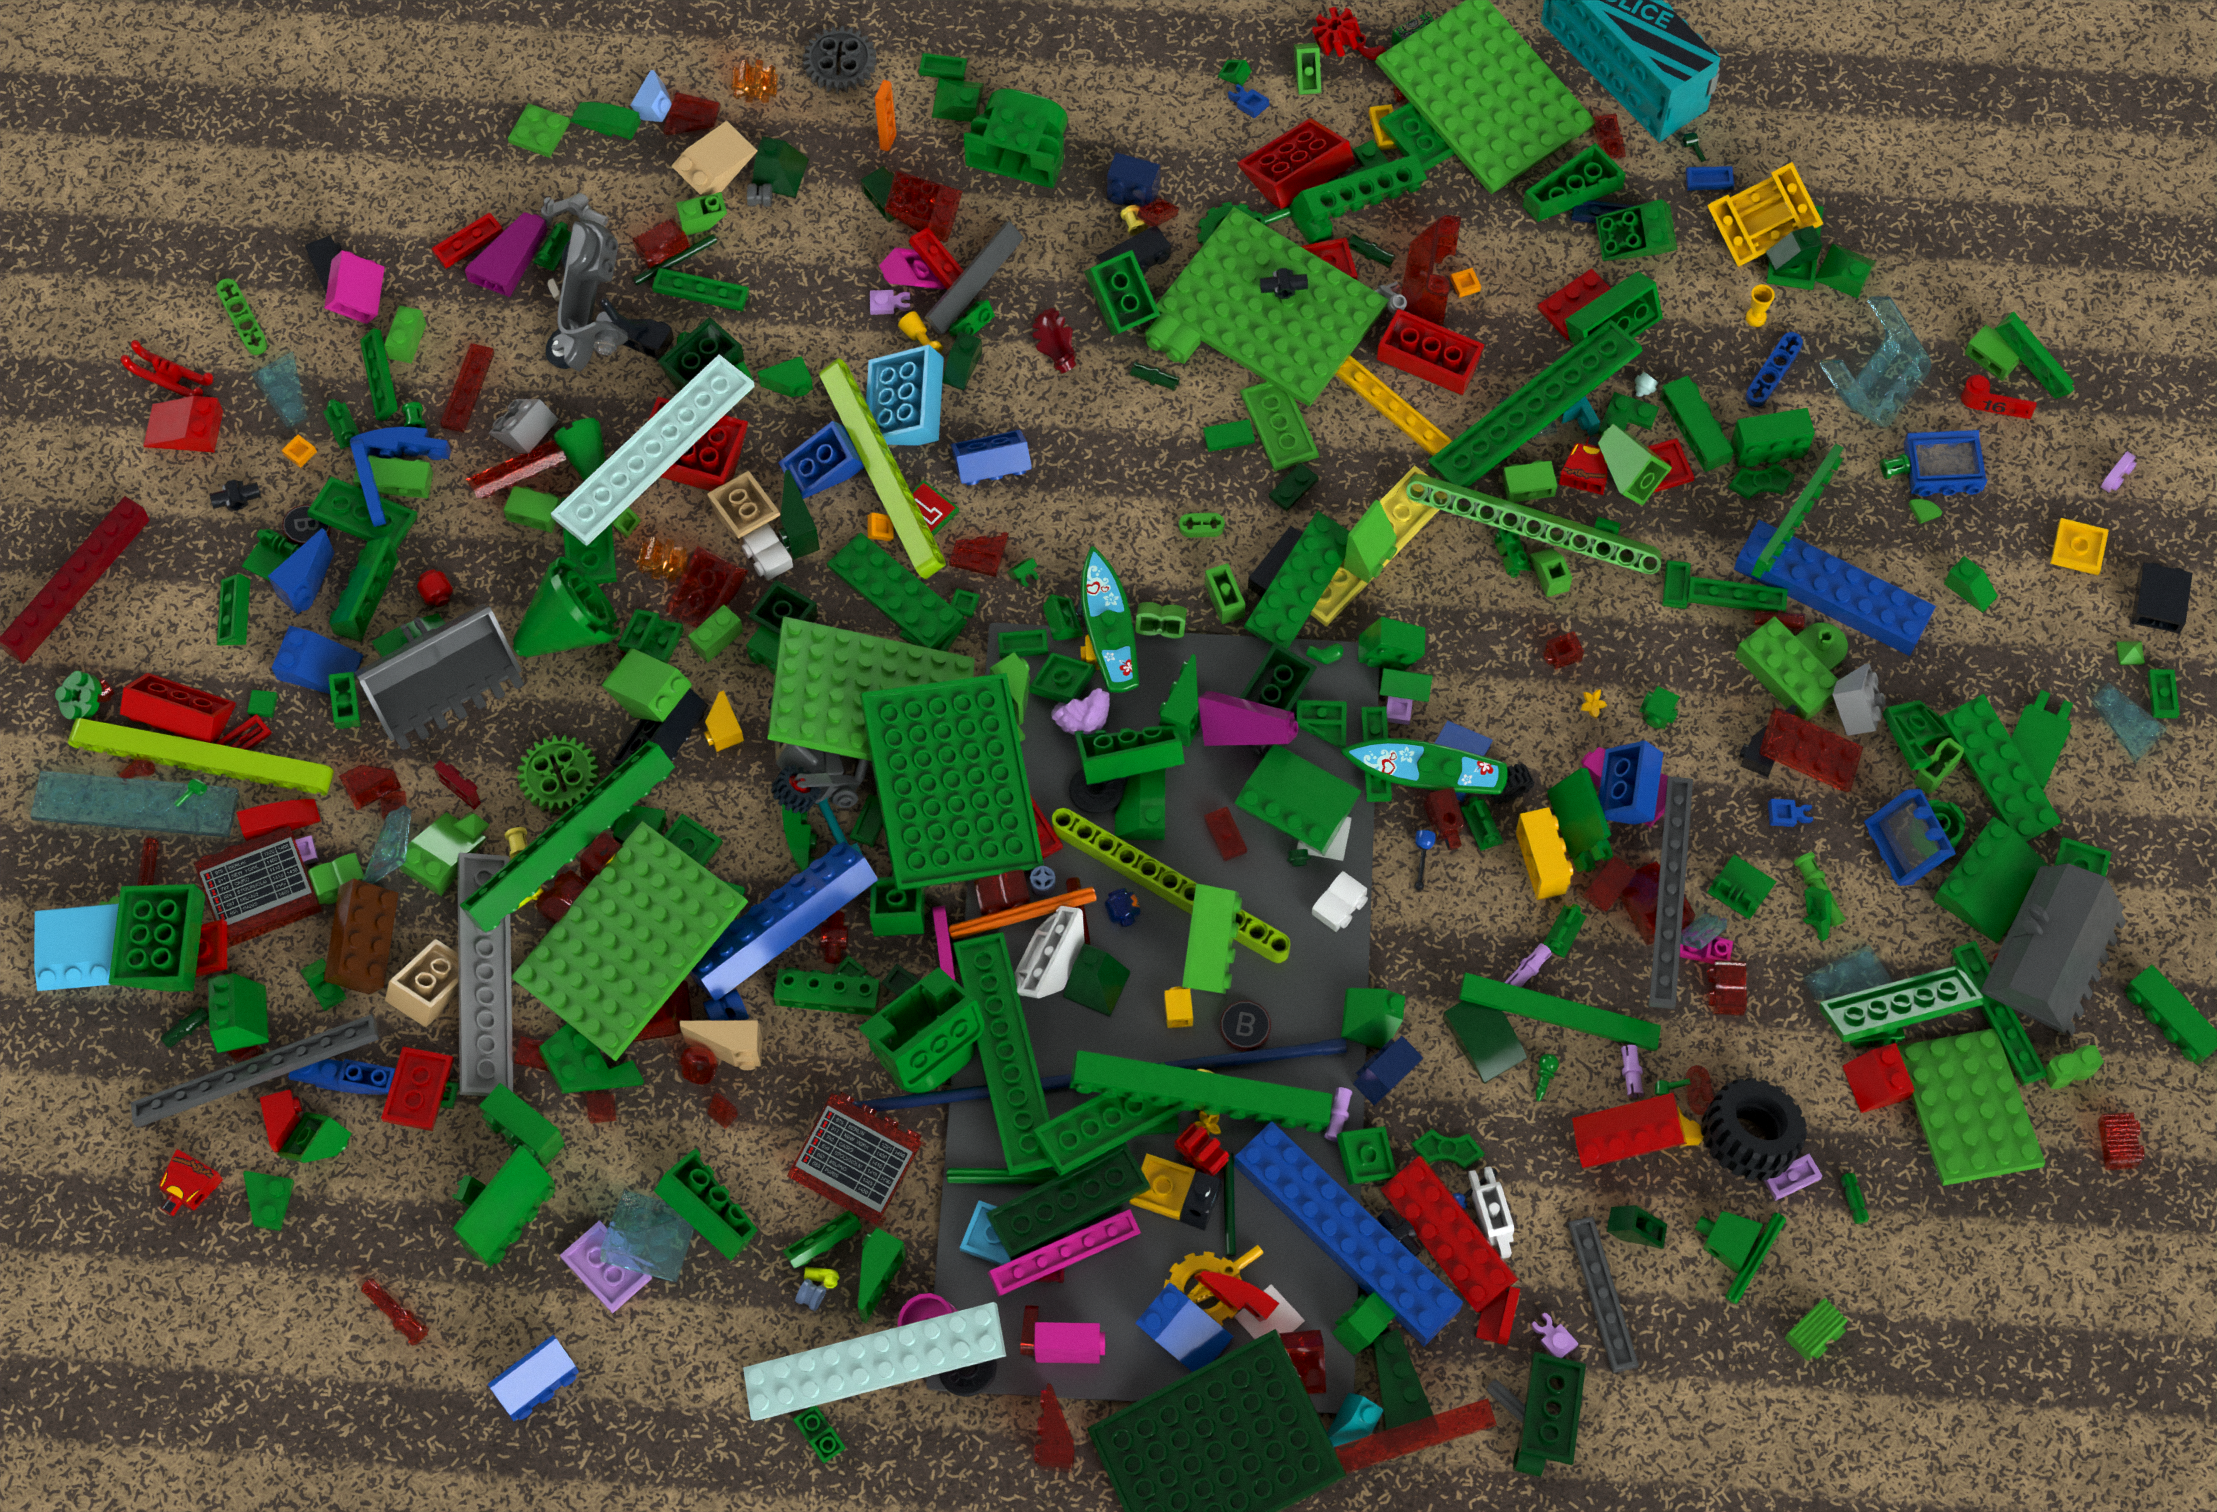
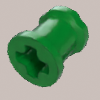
M419 402L404 404L402 406V412L406 420L404 427L426 428V423L422 419V404Z
M1905 453L1889 460L1886 458L1880 459V470L1884 479L1887 480L1891 476L1902 473L1904 475L1910 474L1911 466Z

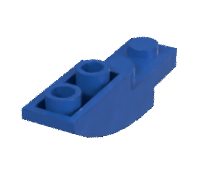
M383 428L362 433L350 439V442L362 439L368 456L373 455L384 459L393 457L401 459L402 452H404L408 456L417 457L418 455H424L432 460L439 461L441 458L449 460L451 453L448 441L430 438L426 428Z
M324 1059L291 1071L288 1077L290 1080L315 1084L318 1088L356 1094L384 1095L389 1093L395 1068L344 1059V1062Z

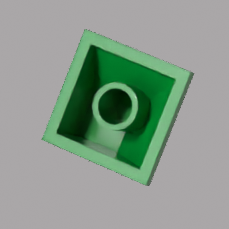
M939 78L932 118L972 122L979 114L984 83Z
M1832 244L1815 281L1858 299L1876 261Z
M1347 988L1345 991L1341 1037L1380 1050L1394 1037L1403 1021L1405 996L1386 989Z
M305 1112L277 1155L281 1158L301 1163L337 1156L339 1152L346 1148L352 1133L329 1116Z

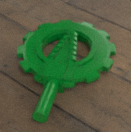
M1232 202L1222 203V207L1217 209L1215 207L1211 208L1206 212L1208 216L1205 219L1201 218L1198 228H1201V233L1197 234L1198 243L1205 244L1233 207L1265 226L1291 216L1290 210L1286 207L1262 216L1256 210L1252 212L1248 209V205L1242 203L1239 206L1232 205Z

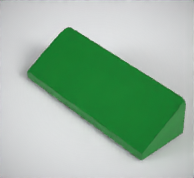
M241 574L221 580L217 646L246 645L250 579Z

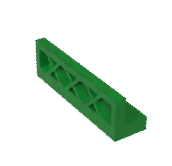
M2014 311L2009 313L1995 327V330L2052 397L2057 399L2071 394L2074 390L2072 386L2074 381Z

